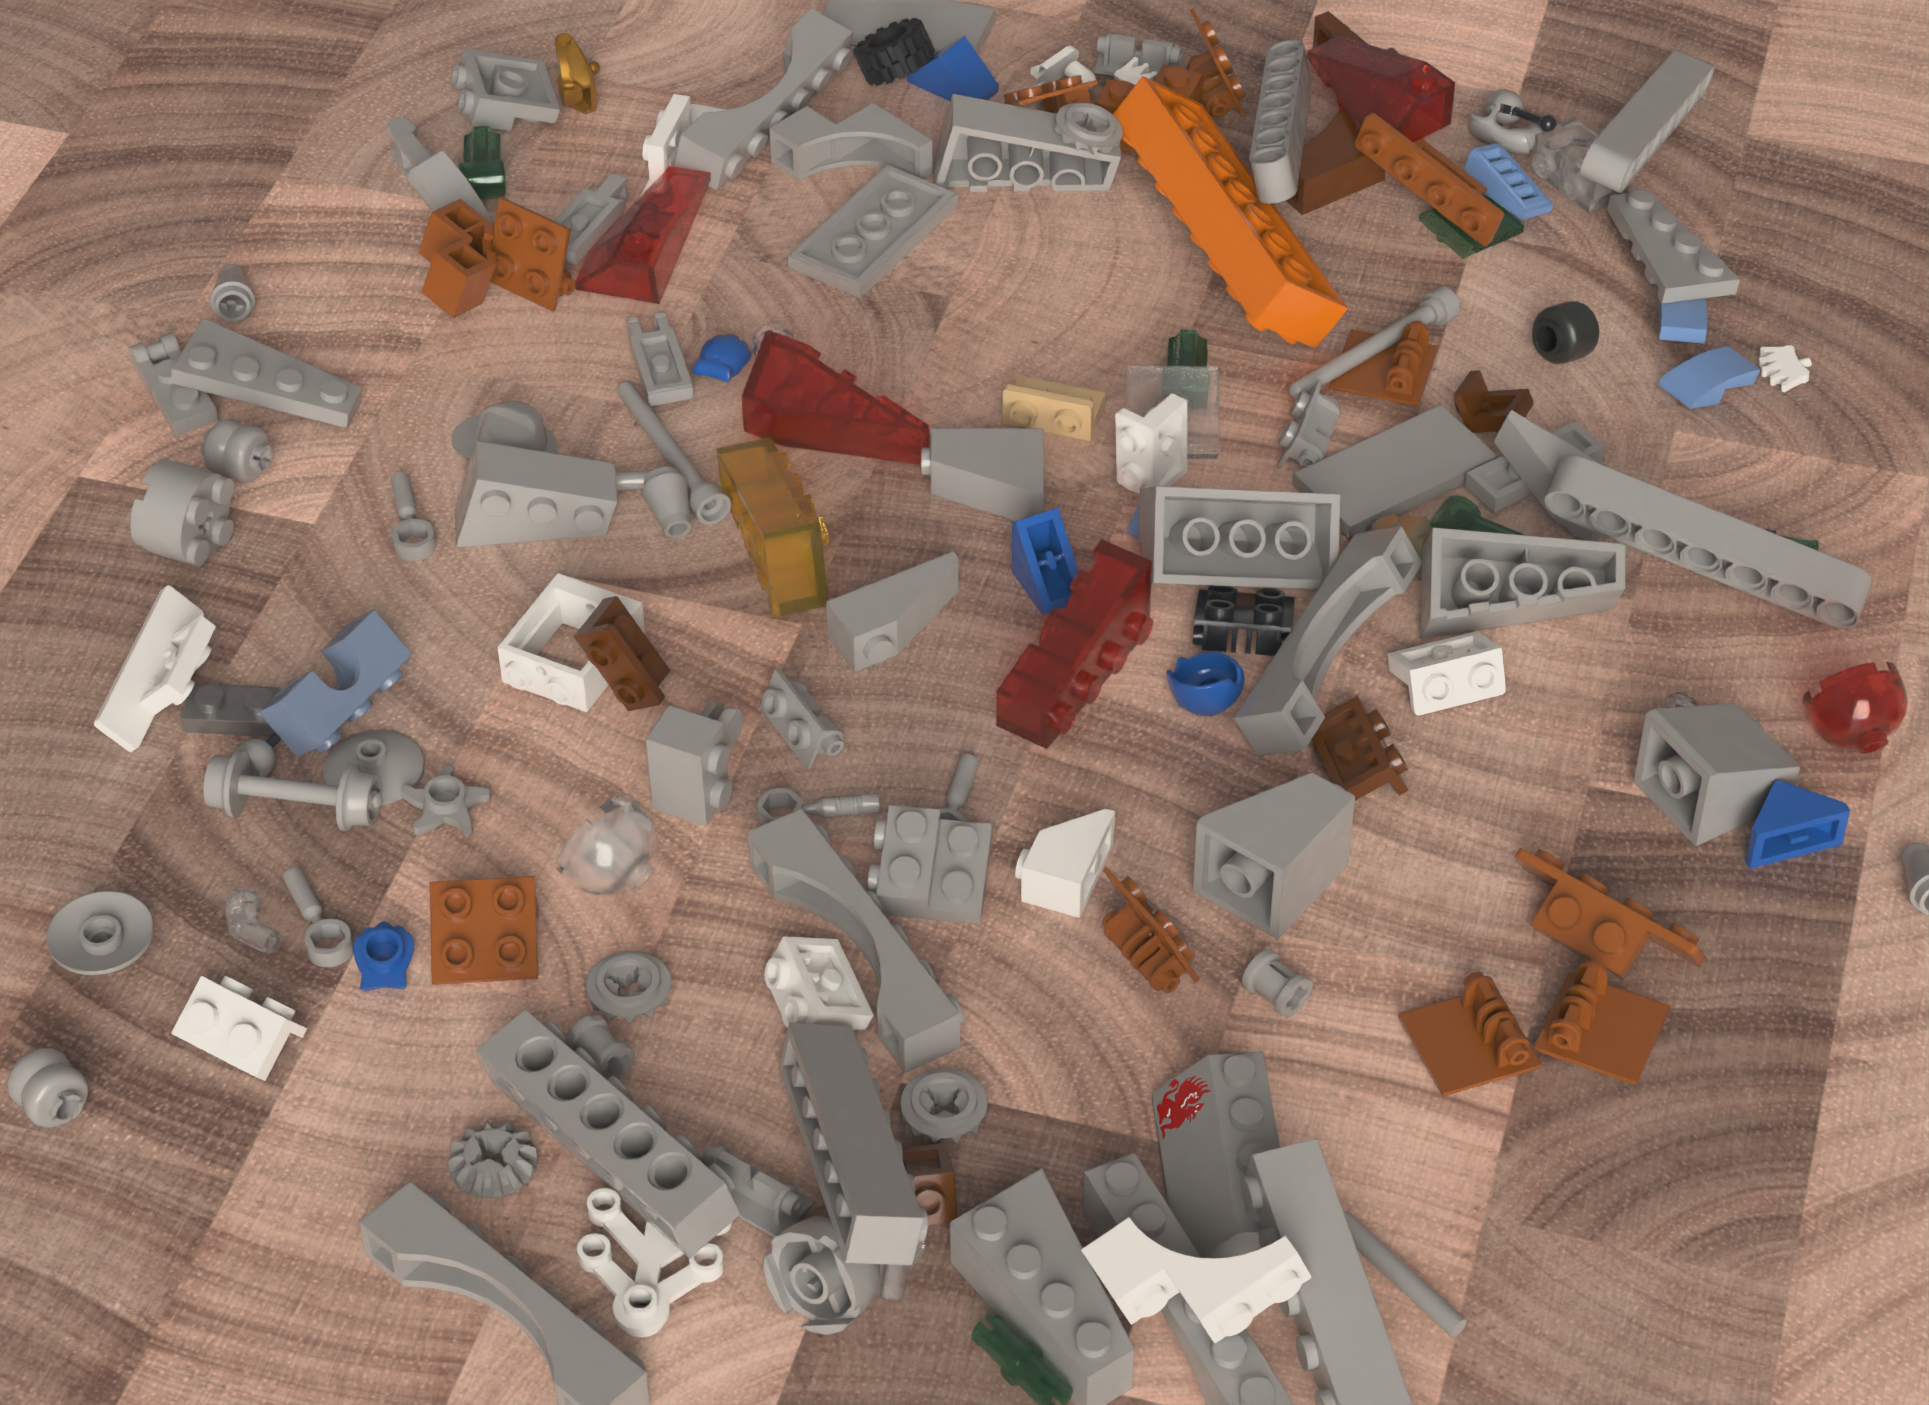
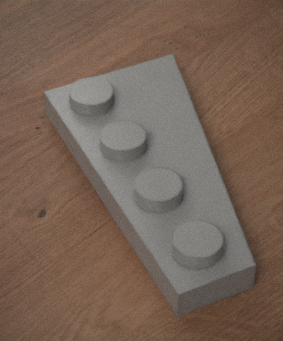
M1635 189L1630 191V193L1610 196L1607 211L1623 239L1632 241L1631 252L1636 260H1643L1646 265L1644 275L1650 284H1657V297L1661 304L1734 295L1737 293L1740 278L1725 265L1722 259L1711 252L1701 242L1700 238L1692 234L1674 214L1670 213L1655 199L1652 193Z
M205 318L201 320L171 369L172 384L344 428L349 426L362 400V387Z

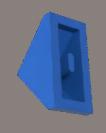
M966 36L938 51L932 59L928 60L929 63L925 66H919L918 71L907 75L908 83L948 101H951L952 94L989 100L999 92V84Z
M1058 507L1012 522V573L1041 614L1088 599Z
M1775 779L1752 827L1745 859L1747 866L1751 869L1842 845L1850 814L1849 807L1846 803Z

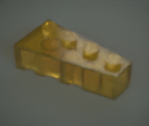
M771 437L716 448L721 488L731 500L730 512L737 529L741 528L749 558L754 557L762 590L768 589L769 608L773 618L826 606L828 592L822 545L829 544L827 525L823 516L816 517L813 499L810 494L804 495L799 474L791 473L790 462L786 452L779 453Z

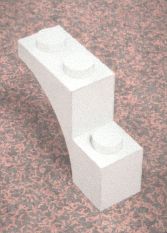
M1128 1217L1081 1249L1131 1325L1142 1317H1150L1158 1313L1165 1307L1171 1297L1180 1292L1214 1343H1217L1225 1336H1233L1242 1332L1249 1326L1253 1317L1274 1303L1290 1299L1299 1291L1304 1282L1312 1278L1298 1252L1286 1236L1266 1247L1244 1255L1228 1258H1198L1171 1251L1157 1244L1138 1229Z

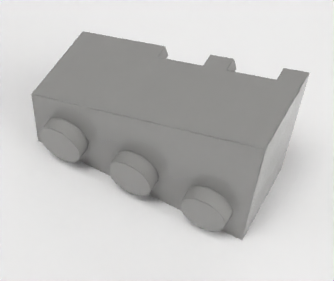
M476 441L455 507L456 547L606 536L617 504L615 463Z

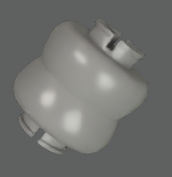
M225 419L219 421L213 428L208 429L203 436V440H206V442L201 443V453L204 456L207 469L222 476H230L240 483H249L256 480L261 474H264L271 465L270 462H267L268 459L273 458L270 441L266 432L258 427L243 426L233 419Z
M53 1048L37 1049L27 1053L24 1057L22 1056L14 1065L7 1081L8 1094L14 1103L23 1108L33 1124L44 1128L57 1127L76 1118L81 1112L88 1096V1082L79 1070L72 1067L64 1053Z

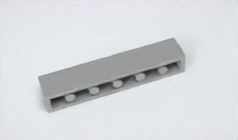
M789 1023L779 1070L845 1263L912 1265L917 1243L924 1242L927 1235V1212L924 1207H920L915 1196L914 1177L906 1172L903 1164L902 1145L899 1141L894 1140L890 1129L889 1111L882 1108L879 1100L877 1079L871 1078L867 1068L865 1048H860L852 1026Z
M1318 1139L1252 1154L1245 1175L1241 1177L1240 1184L1242 1196L1248 1210H1256L1262 1229L1259 1230L1260 1247H1266L1286 1236L1298 1252L1312 1277L1301 1285L1299 1291L1293 1297L1280 1302V1306L1286 1317L1293 1316L1300 1336L1296 1337V1350L1305 1371L1312 1370L1318 1387V1391H1315L1314 1394L1315 1405H1413Z

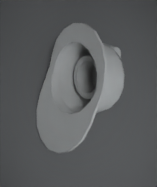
M505 401L490 405L481 414L467 418L456 426L451 435L453 448L458 454L469 459L471 458L476 441L557 453L556 439L551 431L544 427L543 419L537 410L519 401Z

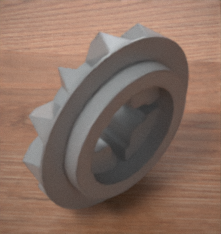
M1067 104L1059 109L1055 118L1054 131L1062 135V142L1074 144L1077 151L1086 149L1092 155H1095L1098 150L1103 153H1110L1113 147L1119 146L1123 135V128L1119 120L1109 111L1094 104Z
M622 951L603 958L591 969L586 981V992L593 1011H603L608 1021L613 1020L617 1016L624 1017L629 1024L632 1023L635 1016L642 1014L652 1019L655 1008L667 1006L668 994L672 989L671 976L665 964L655 956L640 951ZM638 980L639 992L631 990L627 995H620V987L628 988Z
M950 1068L929 1070L913 1078L903 1090L900 1101L902 1121L907 1122L911 1126L914 1137L922 1134L927 1135L933 1144H936L940 1138H951L958 1144L962 1135L966 1133L977 1134L981 1121L987 1119V1095L980 1082L963 1071ZM937 1103L944 1107L949 1103H954V1113L951 1114L944 1110L936 1114L934 1104Z
M486 1120L482 1129L474 1131L465 1128L463 1138L460 1141L451 1143L448 1167L452 1180L464 1192L476 1197L497 1198L519 1190L531 1179L537 1166L536 1147L531 1142L528 1131L519 1132L515 1130L510 1121L500 1127L493 1126ZM489 1150L494 1155L501 1152L504 1167L499 1162L496 1163L490 1158L483 1161L482 1151Z

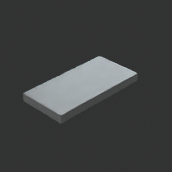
M829 0L821 13L853 31L850 45L855 46L860 41L866 40L865 37L867 35L877 33L876 30L881 27L884 29L889 27V24L896 21L898 24L902 19L906 18L909 20L912 18L920 19L935 49V53L966 36L978 54L995 22L994 8L952 0Z
M886 165L788 255V268L861 298L958 206V194L895 167Z
M1439 405L1293 474V486L1301 493L1341 494L1340 531L1348 538H1352L1354 534L1370 529L1372 524L1383 516L1390 514L1398 516L1465 484L1466 472L1499 456L1445 407Z

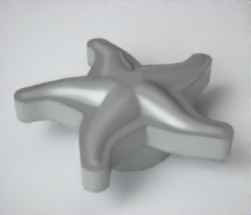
M445 765L437 777L427 782L425 788L415 789L409 785H404L401 790L403 799L416 808L423 810L421 818L413 822L414 834L421 835L446 823L459 828L462 834L468 837L472 835V823L468 809L478 802H488L490 800V789L486 787L464 786L458 778L453 777V767Z

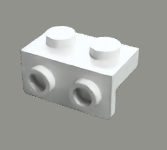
M226 975L220 984L201 976L171 1034L266 1081L289 1034L292 1033L303 1038L307 1028L291 1020L296 1012L292 1008L269 997H266L263 1005H260L249 999L254 989Z

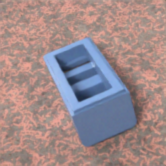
M1494 143L1470 151L1464 171L1488 188L1485 193L1488 198L1521 220L1552 211L1554 204L1499 144Z

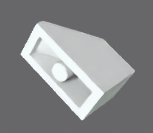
M1105 808L1040 830L1031 849L1024 848L1016 865L1015 877L1021 879V901L1080 918L1114 847L1115 811Z

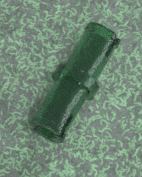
M996 1313L985 1317L986 1321L993 1327L992 1331L981 1321L976 1325L972 1332V1341L977 1346H980L1001 1367L1000 1374L1010 1385H1019L1038 1405H1055L1051 1401L1053 1397L1061 1405H1067L1071 1399L1073 1388L1067 1382H1064L1043 1361V1352L1033 1342H1024L1004 1322L1003 1318Z

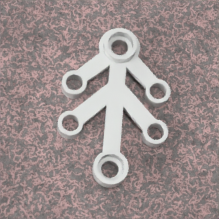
M600 1188L588 1196L587 1209L590 1221L597 1226L604 1227L638 1265L635 1281H633L612 1260L610 1241L602 1234H588L581 1238L577 1244L580 1267L587 1272L594 1273L615 1296L612 1306L613 1316L618 1326L627 1334L639 1338L656 1334L669 1317L670 1303L701 1283L715 1281L722 1275L724 1271L723 1253L717 1245L707 1243L689 1259L687 1267L659 1282L661 1268L682 1256L683 1253L648 1221L643 1235L622 1212L620 1196L616 1191L609 1188ZM604 1204L613 1206L612 1208L605 1211L596 1209L598 1206ZM732 1222L716 1236L727 1233L732 1226ZM592 1250H600L603 1252L598 1256L586 1255L589 1251ZM704 1259H710L715 1261L712 1265L709 1266H701L698 1264L700 1261ZM637 1305H648L644 1308H635Z

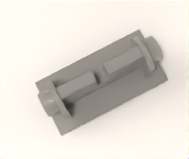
M1108 32L1107 36L1100 35L1098 38L1097 52H1100L1093 73L1114 77V73L1124 67L1132 58L1137 57L1138 66L1148 63V73L1156 71L1158 74L1163 64L1181 67L1184 58L1181 57L1182 49L1174 47V42L1144 39L1142 51L1136 50V37Z
M1320 378L1309 393L1303 390L1299 393L1290 409L1289 415L1295 417L1294 421H1289L1278 441V444L1284 447L1277 464L1280 467L1283 466L1288 457L1298 461L1303 468L1324 459L1330 441L1329 437L1333 433L1341 410L1335 398L1319 393L1323 380Z
M778 668L773 672L759 708L804 767L809 770L812 768L817 755L827 754L828 756H835L843 750V734L838 728H835L827 716H819L821 708L807 692L808 690L804 683L794 679L787 680Z
M709 1146L702 1155L701 1162L709 1167L713 1163L717 1164L734 1183L735 1190L731 1192V1196L740 1213L738 1218L773 1238L789 1226L801 1221L815 1205L812 1199L799 1193L795 1185L781 1183L731 1154L730 1149L725 1146H720L719 1148Z

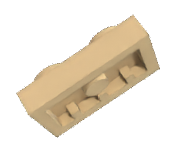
M1018 375L1015 384H1007L1003 390V424L1022 428H1043V432L1091 441L1106 406V392Z

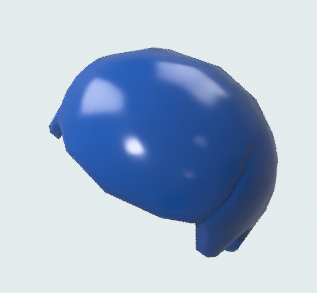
M1221 652L1199 653L1188 659L1179 657L1175 671H1166L1170 691L1178 706L1197 716H1214L1230 708L1240 696L1245 681L1244 671L1238 662Z

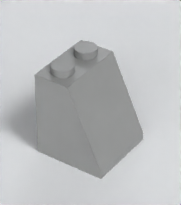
M1737 703L1655 708L1646 712L1634 783L1696 847L1756 819L1775 779L1796 786L1800 766L1796 763L1794 757L1788 751L1783 750L1764 731L1762 725L1757 720L1751 718Z
M1310 773L1203 815L1197 821L1193 892L1278 940L1348 866L1355 796L1345 791L1341 786L1330 783L1314 773Z

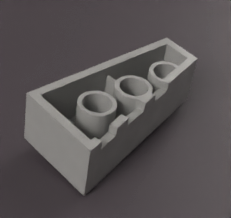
M952 94L933 158V184L948 189V187H970V192H987V187L1013 186L1014 192H1030V188L1035 186H1052L1054 191H1108L1111 188L1121 159V149L1119 144V146L1113 147L1110 153H1103L1098 150L1095 155H1092L1086 149L1077 151L1074 144L1063 143L1062 135L1054 131L1056 113Z
M1432 528L1422 548L1420 639L1612 610L1625 590L1626 544Z
M1041 1168L950 1222L951 1263L1075 1405H1107L1132 1389L1134 1347L1093 1267L1081 1251L1083 1248Z

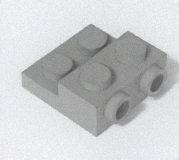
M464 49L460 64H455L452 69L451 88L460 90L458 110L460 114L468 115L470 125L478 126L484 130L500 129L511 131L515 118H522L533 123L539 121L556 123L560 107L544 61Z
M889 805L887 819L877 818L874 848L882 850L880 864H870L867 891L872 890L875 893L885 916L981 924L993 836L992 824L941 819L940 809Z

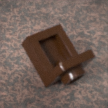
M1480 370L1470 371L1454 393L1456 410L1461 415L1465 426L1473 433H1499L1511 410L1525 418L1534 405L1529 389L1488 391Z

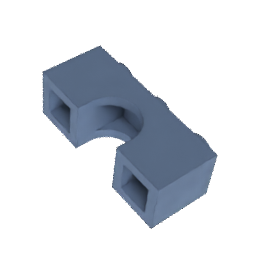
M375 610L352 620L320 651L335 670L337 678L335 689L327 686L311 670L289 681L258 712L297 757L314 749L319 753L329 749L343 735L338 728L347 719L351 723L366 713L373 705L369 697L377 689L380 692L385 691L403 675L399 667L412 653Z

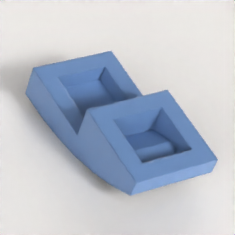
M1706 298L1661 304L1658 299L1659 340L1705 344L1707 333Z
M1729 346L1706 351L1681 363L1662 376L1658 385L1690 409L1719 405L1725 389L1754 385L1761 369Z

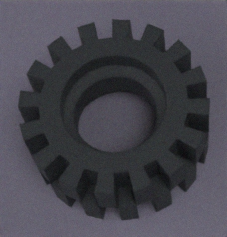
M908 18L902 19L898 24L896 21L892 22L885 29L881 27L876 30L877 33L867 35L865 37L866 40L860 41L857 44L858 47L853 50L866 81L870 85L875 83L876 86L882 85L884 82L886 84L893 83L895 78L901 80L909 72L915 73L919 70V66H925L929 63L928 60L932 59L935 53V49L922 21L917 18H912L911 20Z

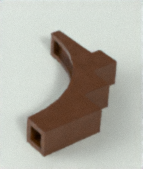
M1329 11L1315 16L1313 51L1332 71L1341 87L1344 100L1339 112L1327 127L1303 146L1297 192L1293 197L1285 200L1301 215L1385 180L1386 171L1355 147V141L1366 116L1371 113L1377 114L1397 131L1401 132L1403 107L1414 103L1417 67L1392 47L1378 53L1371 45L1366 43Z

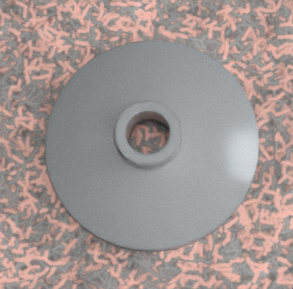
M387 730L364 731L342 740L329 752L323 766L326 785L339 786L341 775L347 764H358L361 771L379 775L382 783V799L384 800L381 806L402 799V787L409 785L416 788L424 774L423 754L418 745L405 735Z
M101 891L83 895L62 907L51 920L47 930L48 949L52 958L61 967L71 972L82 975L112 973L129 966L147 950L154 933L152 916L144 903L129 894Z

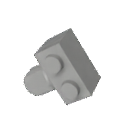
M714 700L708 703L701 715L670 705L667 707L646 738L652 809L707 826L717 810H723L726 807L732 793V781L728 780L727 764L730 750L739 738L743 725V714L739 708L728 706L724 709L722 703Z

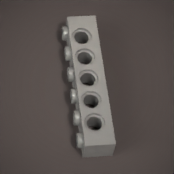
M525 1009L475 1050L493 1084L607 1186L616 1191L626 1203L689 1259L740 1215L731 1196V1192L735 1190V1185L724 1170L715 1163L709 1167L704 1165L700 1161L701 1157L698 1151L685 1136L679 1133L673 1138L666 1132L667 1128L663 1120L649 1105L645 1104L641 1108L636 1106L632 1102V1095L623 1083L613 1075L606 1080L600 1074V1069L593 1058L581 1047L575 1051L568 1047L567 1039L550 1020L547 1019L541 1023Z

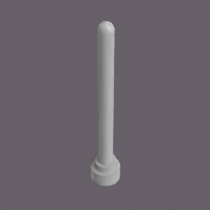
M1439 286L1423 296L1419 309L1293 382L1289 387L1290 395L1296 399L1302 390L1309 393L1319 378L1323 380L1322 386L1400 341L1403 328L1413 321H1421L1425 325L1439 326L1450 322L1460 314V303L1457 296L1446 286Z
M629 381L621 382L617 388L620 398L670 466L676 468L687 479L690 492L689 506L692 512L705 525H713L722 521L730 512V498L718 484L705 482L633 383Z

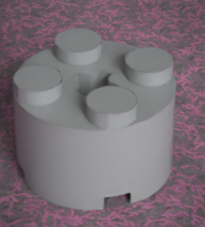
M162 459L155 463L142 481L143 484L149 485L144 500L136 497L134 500L130 523L132 539L136 545L143 546L144 548L142 549L150 553L200 567L218 545L226 546L232 537L234 524L228 517L230 501L234 491V482L232 479L177 461Z

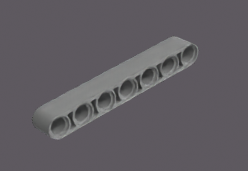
M1300 40L1278 42L1267 50L1249 156L1257 196L1262 203L1282 202L1290 199L1297 192L1312 88L1303 41Z
M1675 49L1593 141L1583 160L1579 175L1621 193L1702 98L1710 83L1715 66Z
M1567 456L1560 460L1544 499L1546 508L1561 519L1835 628L1849 629L1859 623L1872 585L1870 575L1855 565L1583 457Z

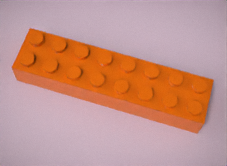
M1142 76L1113 113L1122 125V139L1136 150L1139 155L1137 157L1138 163L1156 179L1154 183L1156 189L1169 198L1173 204L1171 209L1173 214L1187 224L1191 230L1189 234L1190 239L1209 256L1207 263L1216 273L1224 278L1228 284L1225 287L1228 294L1246 310L1244 313L1245 319L1260 331L1264 332L1266 329L1277 332L1281 338L1290 344L1295 345L1297 342L1316 349L1348 310V307L1275 205L1259 201L1252 173L1204 106Z

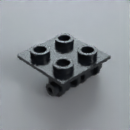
M1210 586L1208 590L1199 589L1193 624L1198 625H1194L1192 644L1202 645V650L1226 652L1228 627H1233L1231 653H1236L1238 628H1247L1246 654H1251L1253 629H1257L1255 654L1275 656L1289 633L1284 632H1292L1295 597L1285 596L1284 592L1276 589H1260L1256 591V594L1237 592L1236 588L1230 586Z

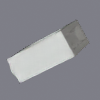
M557 573L498 646L502 682L510 684L516 689L526 690L546 697L560 705H568L588 712L609 685L598 669L588 661L582 670L579 671L538 656V653L562 623L580 629L604 598L618 596L645 634L642 602Z

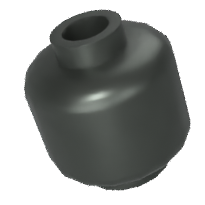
M1567 301L1547 307L1538 313L1532 328L1533 344L1538 353L1545 360L1554 364L1568 363L1587 356L1594 351L1600 334L1598 321L1593 311L1586 304L1578 301Z

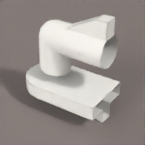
M1070 45L1044 63L1032 67L1030 74L1037 78L1035 87L1058 80L1064 75L1068 78L1081 75L1083 83L1094 81L1096 77L1093 72L1077 61L1079 51Z

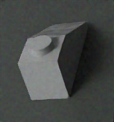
M1511 410L1494 443L1554 522L1563 526L1578 538L1599 542L1602 537L1601 534L1555 516L1546 508L1544 499L1558 463L1562 458L1579 456L1603 466L1606 465Z
M954 551L826 601L827 636L854 672L898 655L959 592L958 556Z

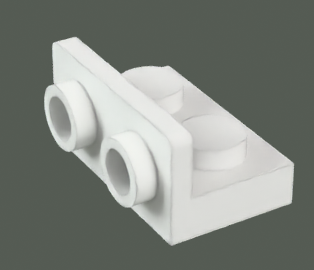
M1172 393L1158 406L1152 407L1145 417L1139 416L1125 408H1122L1115 414L1116 471L1119 484L1130 491L1140 494V489L1154 486L1171 487L1188 472L1186 399Z
M1479 631L1387 653L1389 671L1408 685L1411 710L1416 715H1423L1503 695L1506 692L1502 648Z
M783 936L772 958L766 964L764 977L766 985L771 990L782 1014L785 1026L788 1028L789 1023L852 1026L853 1030H866L874 1014L839 940Z

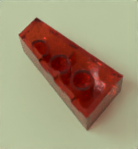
M1103 539L1100 540L1093 551L1096 564L1089 574L1080 570L1070 584V589L1073 593L1065 609L1060 611L1054 608L1045 620V625L1039 638V646L1032 643L1027 646L996 691V726L1045 749H1048L1060 733L1064 735L1070 730L1079 711L1086 703L1092 704L1096 700L1104 682L1112 673L1118 674L1121 671L1129 653L1137 644H1144L1152 631L1153 619L1150 618L1152 560Z

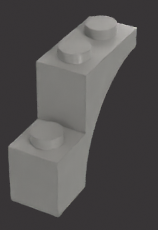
M875 103L868 105L838 124H834L830 119L806 106L769 128L771 162L799 181L821 171L846 166L884 168L886 165H890L921 179H925L933 174L932 140Z

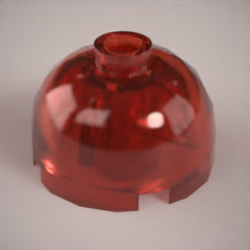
M1874 662L1847 668L1821 680L1819 683L1822 692L1813 698L1808 690L1803 695L1802 704L1815 732L1832 746L1849 750L1858 748L1861 754L1872 753L1885 747L1889 743L1887 737L1896 732L1905 719L1908 704L1905 684L1898 667L1894 663L1886 662L1888 670L1882 671L1877 670Z

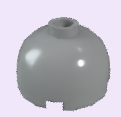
M813 1216L801 1220L786 1228L770 1243L772 1244V1250L764 1257L763 1263L767 1287L776 1304L785 1314L794 1309L811 1320L801 1325L806 1330L825 1335L843 1331L861 1315L874 1299L880 1274L878 1264L845 1263L829 1216Z

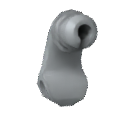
M1494 105L1484 108L1485 117H1478L1474 112L1470 114L1469 128L1473 137L1489 145L1497 143L1510 153L1529 154L1534 146L1543 144L1546 138L1545 132L1536 124L1529 126L1527 129L1514 128L1511 130L1502 127L1497 123V108Z

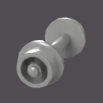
M237 750L232 756H212L203 779L205 804L208 807L225 810L227 816L237 818L242 814L248 796L336 806L338 828L341 831H351L353 826H373L378 818L380 806L384 803L380 776L361 771L358 764H347L341 775L339 786L252 776L248 753L243 750Z

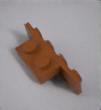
M1371 113L1366 116L1355 141V147L1482 246H1487L1491 243L1504 217V213L1484 197L1488 188L1421 138L1413 143L1377 114Z
M1520 848L1515 855L1516 860L1524 870L1554 886L1530 924L1533 929L1587 960L1598 959L1606 965L1608 972L1624 980L1648 939L1698 967H1701L1705 961V956L1696 945L1699 938L1685 928L1671 923L1668 929L1651 920L1654 914L1643 905L1629 898H1626L1623 904L1606 895L1609 889L1604 884L1584 873L1581 874L1579 879L1572 877L1562 871L1565 866L1564 863L1541 849H1538L1535 855Z

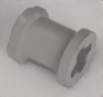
M1266 949L1254 957L1247 966L1242 977V986L1250 993L1259 992L1275 1005V1011L1278 1014L1289 1018L1297 1013L1309 998L1313 989V981L1302 974L1296 975L1280 963V956L1275 951Z
M588 1015L582 1018L570 1029L566 1037L567 1046L573 1051L579 1047L583 1048L596 1062L600 1069V1074L606 1080L612 1075L620 1080L632 1067L635 1060V1051L627 1043L618 1042L608 1032L609 1025L601 1015Z

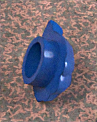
M735 334L714 336L702 346L699 360H697L693 368V374L729 382L731 377L739 374L742 367L749 362L752 352L748 344L740 340Z
M383 921L374 928L368 927L364 929L362 934L357 936L353 945V954L358 969L362 974L360 990L370 991L381 988L403 990L407 988L405 972L412 959L414 941L411 934L407 933L403 927H393L390 923Z

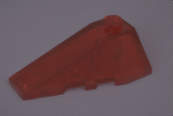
M1337 36L1307 51V59L1324 85L1332 88L1336 93L1337 104L1340 109L1348 111L1353 119L1352 127L1357 134H1359L1366 116L1371 113L1377 114L1413 143L1451 124L1455 82L1428 62L1342 36Z
M669 166L588 252L576 279L575 289L660 304L711 181V173Z
M771 330L765 333L742 394L743 428L745 432L784 447L921 465L922 447H930L928 424L886 396L879 395L875 398L855 385L857 377L846 369L839 374L819 361L822 353L810 345Z

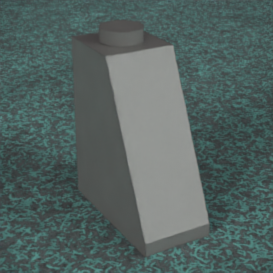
M931 428V447H922L921 469L922 475H931L932 495L1015 521L1044 511L1043 428Z

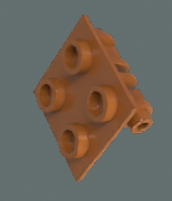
M1193 8L1190 12L1209 50L1200 55L1192 56L1189 59L1187 70L1203 73L1202 101L1209 115L1222 117L1227 111L1237 107L1243 117L1246 114L1239 99L1246 95L1235 73L1227 77L1228 74L1234 71L1221 44L1214 48L1212 47L1220 42L1209 20L1200 23Z
M1081 75L1044 83L1041 86L1004 94V104L1018 106L1042 99L1044 110L1057 114L1061 107L1070 103L1092 104L1088 87L1097 85L1098 81L1094 80L1083 83Z
M499 197L493 230L494 235L491 241L492 252L496 254V266L490 282L552 312L555 311L558 297L564 294L570 295L576 286V281L572 279L570 272L563 270L571 228L504 197Z
M1413 321L1403 328L1400 341L1332 380L1329 389L1419 407L1439 346L1429 344V331L1423 322ZM1350 329L1342 353L1375 335V333Z
M1105 867L1103 872L1127 906L1120 912L1113 910L1103 918L1104 935L1115 944L1127 960H1131L1132 966L1139 970L1154 990H1162L1164 993L1174 991L1180 984L1179 977L1185 972L1194 982H1197L1199 978L1188 963L1195 956L1178 936L1179 932L1159 909L1156 912L1147 903L1148 899L1129 876L1120 882Z
M535 876L429 882L432 985L538 979L536 927L538 900L535 895Z
M1589 959L1587 962L1579 965L1576 974L1568 972L1533 1050L1637 1085L1671 1006L1608 985L1609 977L1606 972V965L1598 959Z
M1481 972L1471 973L1465 978V988L1462 996L1398 1014L1400 1022L1442 1097L1542 1067L1540 1060L1495 986L1494 981L1491 977L1484 976Z

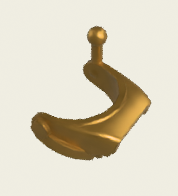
M560 33L555 38V48L560 68L557 83L562 104L583 114L592 113L597 108L596 86L593 75L599 73L600 65L596 61L587 63L575 39L568 33Z

